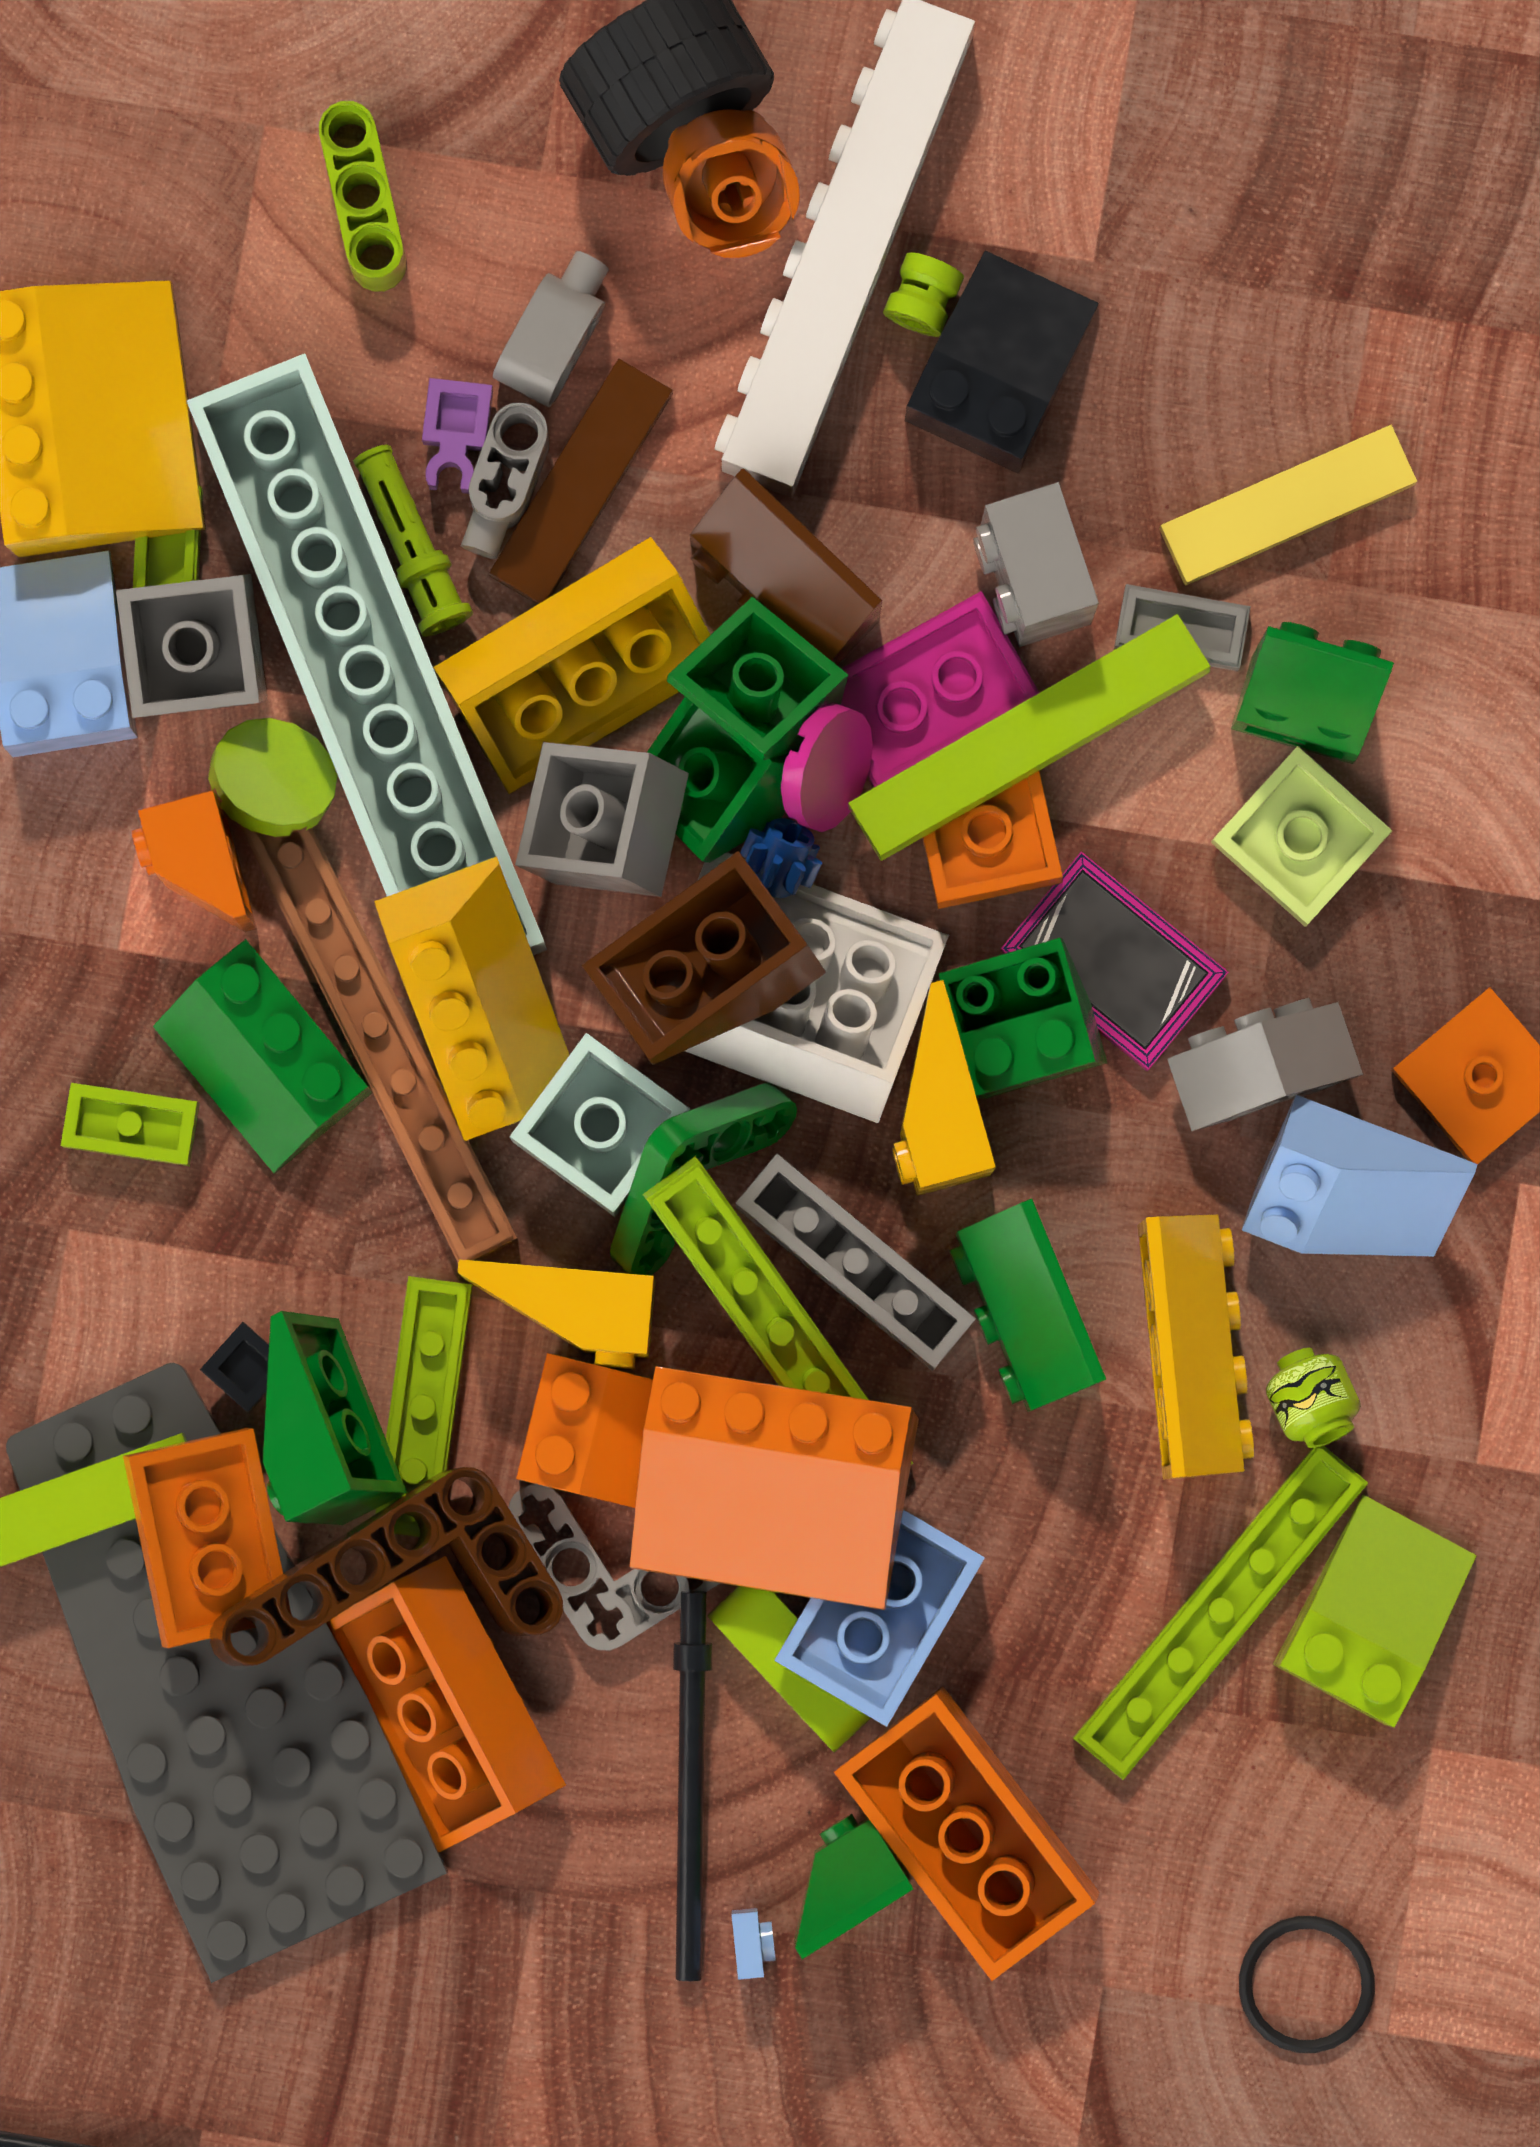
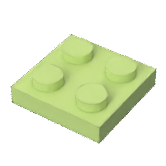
M1297 746L1214 837L1211 843L1306 927L1388 837L1392 830Z

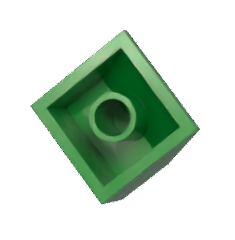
M751 597L668 674L667 682L760 759L767 760L788 755L790 750L799 751L805 737L797 735L803 722L820 707L832 703L841 705L848 674L754 597Z

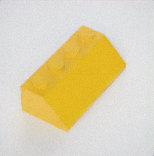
M649 537L433 668L498 778L510 794L535 779L543 742L590 746L678 693L679 691L667 682L668 674L710 636V633L679 573L652 537Z
M496 856L374 901L387 942L464 1141L521 1121L569 1057L568 1049Z
M1218 1214L1145 1218L1137 1225L1163 1480L1244 1472L1243 1459L1254 1458V1443L1250 1419L1239 1420L1237 1395L1247 1394V1374L1244 1356H1233L1230 1331L1241 1329L1237 1292L1226 1293L1224 1267L1234 1266V1247L1231 1229H1220Z

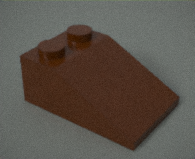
M739 851L581 965L653 1065L776 1010L826 973L808 944Z

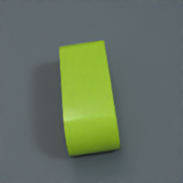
M339 101L330 105L322 114L319 122V136L346 256L355 280L363 288L373 292L387 291L395 287L403 279L406 271V255L375 121L370 111L362 104L354 101ZM346 124L358 125L366 131L363 141L353 148H342L332 141L335 132ZM360 184L374 186L380 191L378 200L366 209L351 207L346 202L348 193ZM372 245H384L394 252L391 262L379 270H371L364 267L360 263V257Z
M738 1586L707 1615L834 1753L871 1719L864 1713L774 1661L798 1620L774 1592Z

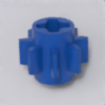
M785 818L767 822L763 832L751 828L740 852L774 898H786L790 895H796L800 885L812 888L823 863L816 858L820 847L814 844L815 839L812 832L805 826L797 824L796 821Z

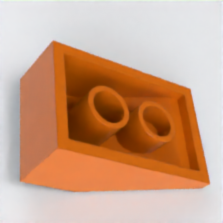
M547 1353L516 1479L636 1508L643 1431L653 1379Z

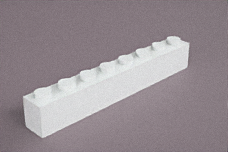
M902 0L897 12L886 9L874 40V45L883 48L875 70L864 66L851 99L852 103L860 105L852 128L841 124L829 154L828 160L838 163L830 185L819 182L811 198L806 218L815 221L808 241L807 243L795 241L785 265L783 276L792 279L784 301L773 298L764 318L760 334L769 337L761 359L750 356L743 371L737 392L747 395L738 418L727 414L718 435L714 450L724 453L722 457V472L735 476L744 468L764 488L793 498L972 41L974 20L922 0Z

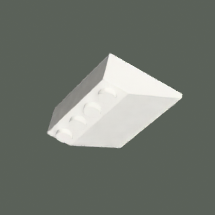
M725 853L711 863L705 862L698 880L733 854ZM800 885L796 895H790L786 898H774V900L808 944L826 973L776 1010L687 1049L685 1052L879 1123L949 935L813 885L812 888Z

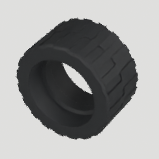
M646 0L635 8L621 14L606 26H603L591 38L582 43L564 64L559 82L608 170L617 175L631 176L642 172L646 173L663 166L668 149V140L677 127L687 125L697 117L713 111H745L756 108L771 90L774 72L732 0Z

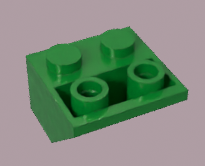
M1056 938L939 973L940 981L944 980L977 1098H991L1107 1064L1091 1002L1063 938Z

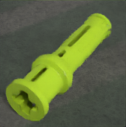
M388 444L380 445L361 453L353 462L361 474L377 510L378 517L401 566L396 570L398 573L396 578L400 588H408L422 619L418 624L420 633L426 637L436 635L465 622L473 615V611L469 603H462L448 573L449 568L452 566L448 555L443 554L442 550H435L415 502L392 455L391 446Z

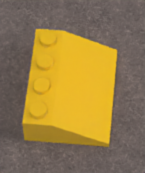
M171 281L45 285L0 291V517L4 545L19 558L133 541L138 537L148 536V538L186 533L188 530H205L198 487L199 480L190 412L187 404L188 397L174 291Z

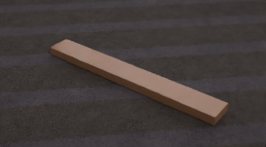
M240 825L457 1262H459V1259L476 1261L518 1240L469 1140L464 1141L449 1100L313 829L306 830L307 827L301 830H293L290 836L273 837L252 832Z

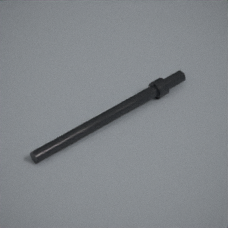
M681 1591L680 1642L674 1643L673 1670L680 1671L675 1979L678 1981L701 1980L705 1671L712 1670V1643L706 1642L707 1592Z

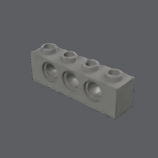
M778 1154L773 1157L735 1203L736 1209L931 1371L937 1367L976 1319Z

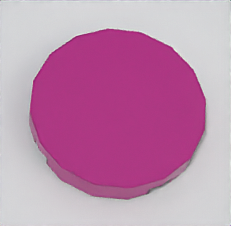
M835 703L820 707L803 722L797 735L805 737L800 746L799 752L790 750L784 762L781 781L783 806L789 818L797 820L799 825L819 832L836 827L851 812L848 802L859 797L862 793L870 770L873 749L871 726L864 714Z

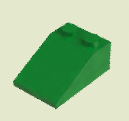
M280 1311L270 1318L263 1464L270 1480L267 1483L270 1501L274 1508L284 1516L286 1522L344 1525L407 1494L339 1318Z

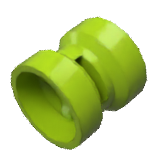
M907 253L900 269L902 283L898 291L890 293L883 314L904 328L923 335L939 337L948 319L945 311L949 299L957 296L964 280V275L953 266L920 253Z

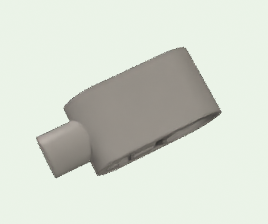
M576 251L561 279L551 273H547L536 289L502 351L494 369L493 378L546 407H551L569 378L603 313L605 302L596 298L595 295L609 268L596 258L581 251Z
M526 403L506 405L495 414L469 484V496L473 513L461 543L462 548L474 554L496 559L507 529L517 525L529 507L550 446L546 420L542 413L532 405ZM519 423L532 426L538 433L536 442L530 448L523 451L512 450L502 441L505 431L512 425ZM502 463L507 468L512 469L508 478V489L513 501L502 500L497 509L490 508L488 496L484 492L485 490L496 492L503 477Z

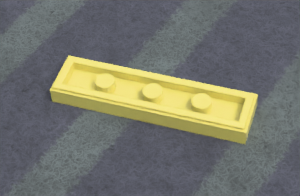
M1389 425L1166 522L1160 526L1159 530L1186 586L1416 485L1417 480L1392 425Z

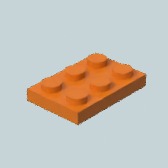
M244 1428L123 1456L161 1644L164 1648H172L210 1639V1630L213 1623L224 1611L283 1574L253 1428ZM286 1594L285 1604L288 1612L291 1614L288 1595ZM242 1618L234 1624L231 1633L256 1628V1626L250 1620Z

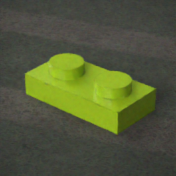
M71 1083L61 1146L69 1149L190 1166L200 1103L191 1100Z

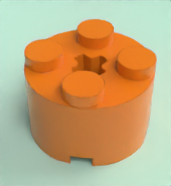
M718 110L699 116L687 125L677 127L672 132L668 140V149L663 163V181L675 218L683 234L690 241L710 249L711 254L723 258L747 257L771 247L781 237L779 232L785 227L791 217L792 220L794 219L800 201L799 183L784 144L774 128L765 121L762 115L752 110Z

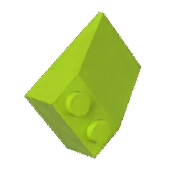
M1362 1495L1273 1665L1376 1721L1395 1728L1425 1671L1477 1555L1375 1500Z

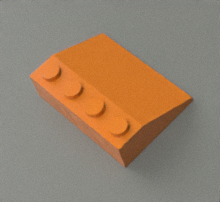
M655 1366L643 1431L630 1568L886 1610L919 1418L912 1407Z

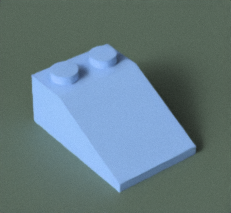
M110 551L0 567V730L3 747L12 757L138 738L135 718H132Z
M1296 1095L1258 1177L1242 1231L1301 1254L1434 1257L1469 1187L1478 1164Z
M903 1509L886 1610L810 1598L774 1661L887 1727L985 1557Z

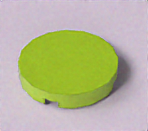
M273 718L246 720L226 732L211 757L208 780L211 789L214 790L215 788L217 795L221 798L220 806L229 818L252 832L281 837L290 836L293 830H301L305 827L308 830L319 823L335 797L337 773L328 751L315 736L294 723Z

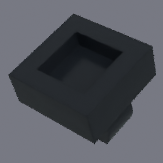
M242 1322L202 1366L200 1371L247 1413H250L266 1396L269 1344L245 1322Z

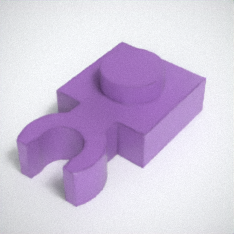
M429 378L422 442L423 445L439 447V453L431 458L426 468V481L430 490H437L439 474L443 469L455 467L462 473L461 492L469 494V484L474 470L470 460L467 458L468 450L481 451L489 431L493 399L492 385Z

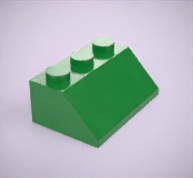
M246 939L200 975L153 1025V1028L274 1174L373 1093Z
M1033 1199L1021 1202L957 1231L955 1236L959 1246L949 1250L963 1286L974 1282L981 1297L983 1306L973 1309L986 1343L989 1345L999 1341L1008 1365L999 1368L998 1372L1012 1405L1023 1400L1027 1412H1030L1106 1380Z

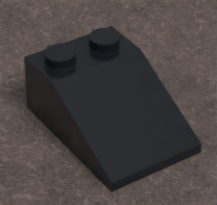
M985 250L906 406L905 421L1019 474L1099 303Z

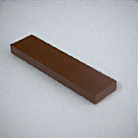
M618 358L489 572L491 578L537 605L553 595L673 395L672 389Z

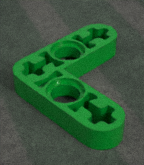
M763 1083L673 1116L660 1124L650 1135L644 1146L611 1245L610 1256L612 1260L628 1274L651 1276L658 1271L669 1258L675 1240L642 1194L693 1157H696L705 1170H708L776 1143L792 1126L797 1113L796 1103L775 1085Z

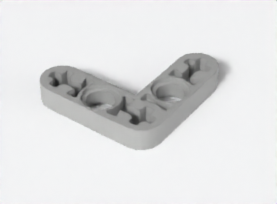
M530 1484L516 1492L508 1506L558 1587L563 1599L565 1614L581 1639L588 1646L597 1650L610 1651L618 1648L681 1608V1591L707 1592L720 1584L703 1580L701 1586L690 1590L687 1577L676 1576L679 1583V1591L676 1598L668 1605L654 1606L646 1601L641 1592V1582L649 1571L633 1569L614 1581L565 1501L555 1489ZM531 1495L539 1502L547 1499L553 1502L555 1509L548 1514V1519L557 1533L565 1524H568L574 1533V1537L554 1543L543 1556H540L534 1544L547 1540L536 1524L525 1527L519 1518L527 1511L523 1500ZM568 1548H576L582 1551L588 1557L590 1563V1572L587 1579L576 1586H566L560 1583L553 1573V1561L556 1555ZM599 1578H602L608 1587V1592L596 1595L602 1606L607 1611L618 1607L624 1617L616 1624L620 1634L612 1640H609L608 1636L604 1633L593 1636L589 1632L587 1626L595 1618L586 1602L575 1611L568 1600L569 1597L587 1592L596 1584Z

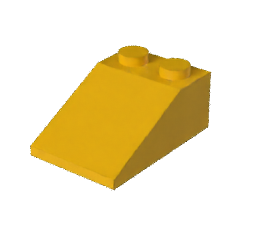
M944 980L931 983L928 991L900 1132L901 1141L893 1143L894 1148H892L901 1184L913 1182L917 1196L991 1176L996 1167Z
M459 1259L458 1273L466 1281L582 1352L595 1354L596 1365L607 1368L635 1369L636 1358L649 1359L656 1284L654 1276Z

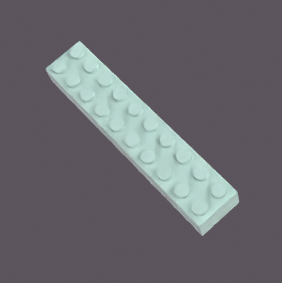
M304 353L187 400L189 409L386 895H393L497 856L532 954L535 955L547 950L306 354Z

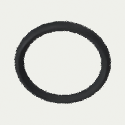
M1295 1916L1280 1920L1265 1929L1250 1945L1243 1958L1239 1973V1996L1243 2011L1251 2025L1267 2041L1281 2049L1296 2053H1319L1333 2049L1349 2040L1363 2025L1371 2010L1375 1995V1975L1371 1960L1361 1942L1343 1926L1332 1920L1317 1916ZM1299 1929H1314L1339 1939L1351 1951L1358 1963L1361 1974V1995L1351 2019L1341 2029L1331 2035L1315 2040L1295 2039L1273 2029L1260 2014L1252 1993V1976L1255 1964L1262 1951L1274 1939L1287 1932Z

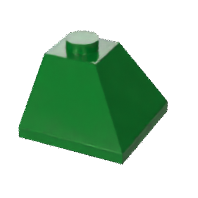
M684 697L646 753H651L689 773L675 834L702 862L711 863L743 843L751 828L762 831L767 822L783 817L786 811L782 801L781 781L784 762L788 755L767 760L760 759L688 698Z
M849 1814L819 1834L825 1844L814 1851L794 1939L795 1949L802 1960L913 1890L907 1876L868 1817L858 1823L853 1814Z

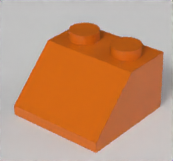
M214 791L138 810L142 828L132 830V837L142 868H146L148 875L156 874L168 889L244 932L257 929L227 814L221 808V801Z

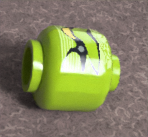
M1308 1347L1296 1350L1277 1362L1280 1371L1267 1384L1266 1394L1288 1439L1292 1441H1305L1308 1448H1316L1334 1442L1353 1430L1352 1420L1360 1411L1361 1404L1347 1371L1338 1356L1332 1354L1315 1355L1313 1349Z

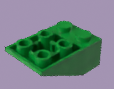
M1282 622L1280 629L1268 626L1251 657L1231 729L1294 748L1298 746L1302 750L1353 764L1361 752L1392 672L1394 662L1381 659V649L1364 642L1344 640L1343 646L1340 647L1317 640L1319 632L1308 626L1292 622Z

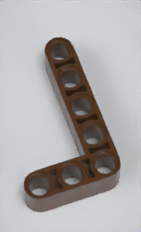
M460 1467L435 1475L224 1611L214 1621L210 1630V1644L214 1654L222 1662L231 1666H254L266 1662L446 1544L450 1547L493 1619L504 1632L513 1636H532L551 1631L559 1623L563 1614V1599L558 1587L492 1480L483 1471L474 1467ZM456 1479L465 1482L473 1494V1503L465 1515L456 1513L450 1507L447 1500L449 1487ZM402 1514L413 1517L420 1529L418 1542L410 1550L401 1547L394 1536V1525ZM490 1534L499 1537L506 1547V1559L497 1570L490 1568L484 1562L481 1555L483 1542ZM350 1548L359 1551L366 1561L365 1576L356 1585L347 1582L340 1571V1560L343 1554ZM296 1583L304 1585L310 1591L313 1598L312 1609L302 1620L294 1618L288 1612L285 1604L288 1590ZM524 1589L532 1591L540 1603L538 1617L529 1625L522 1622L515 1610L516 1599ZM242 1618L250 1620L256 1626L259 1633L257 1646L248 1655L239 1653L231 1642V1630L234 1624Z

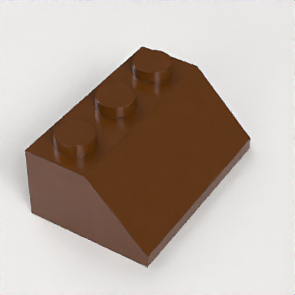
M744 468L734 476L690 534L691 547L696 550L691 560L714 583L719 584L725 578L742 594L736 601L740 607L751 597H754L836 665L880 622L882 599Z

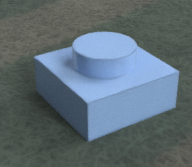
M757 1908L732 1910L738 1980L764 1977L763 1962L775 1961L772 1921L759 1923Z

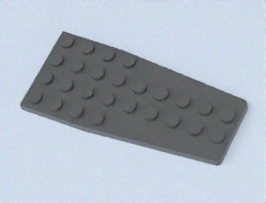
M168 1363L12 1435L6 1443V1452L21 1491L180 1433L185 1434L187 1441L222 1433L186 1369L179 1364ZM136 1519L42 1552L130 1803L211 1983L448 1873L371 1703L327 1623L266 1662L254 1666H231L222 1662L214 1654L210 1639L172 1648L162 1647ZM274 1528L283 1573L296 1565ZM296 1583L288 1590L287 1595L292 1616L302 1620L310 1613L313 1606V1598L310 1591L304 1585ZM257 1628L231 1633L232 1645L239 1653L248 1655L256 1648L259 1638Z

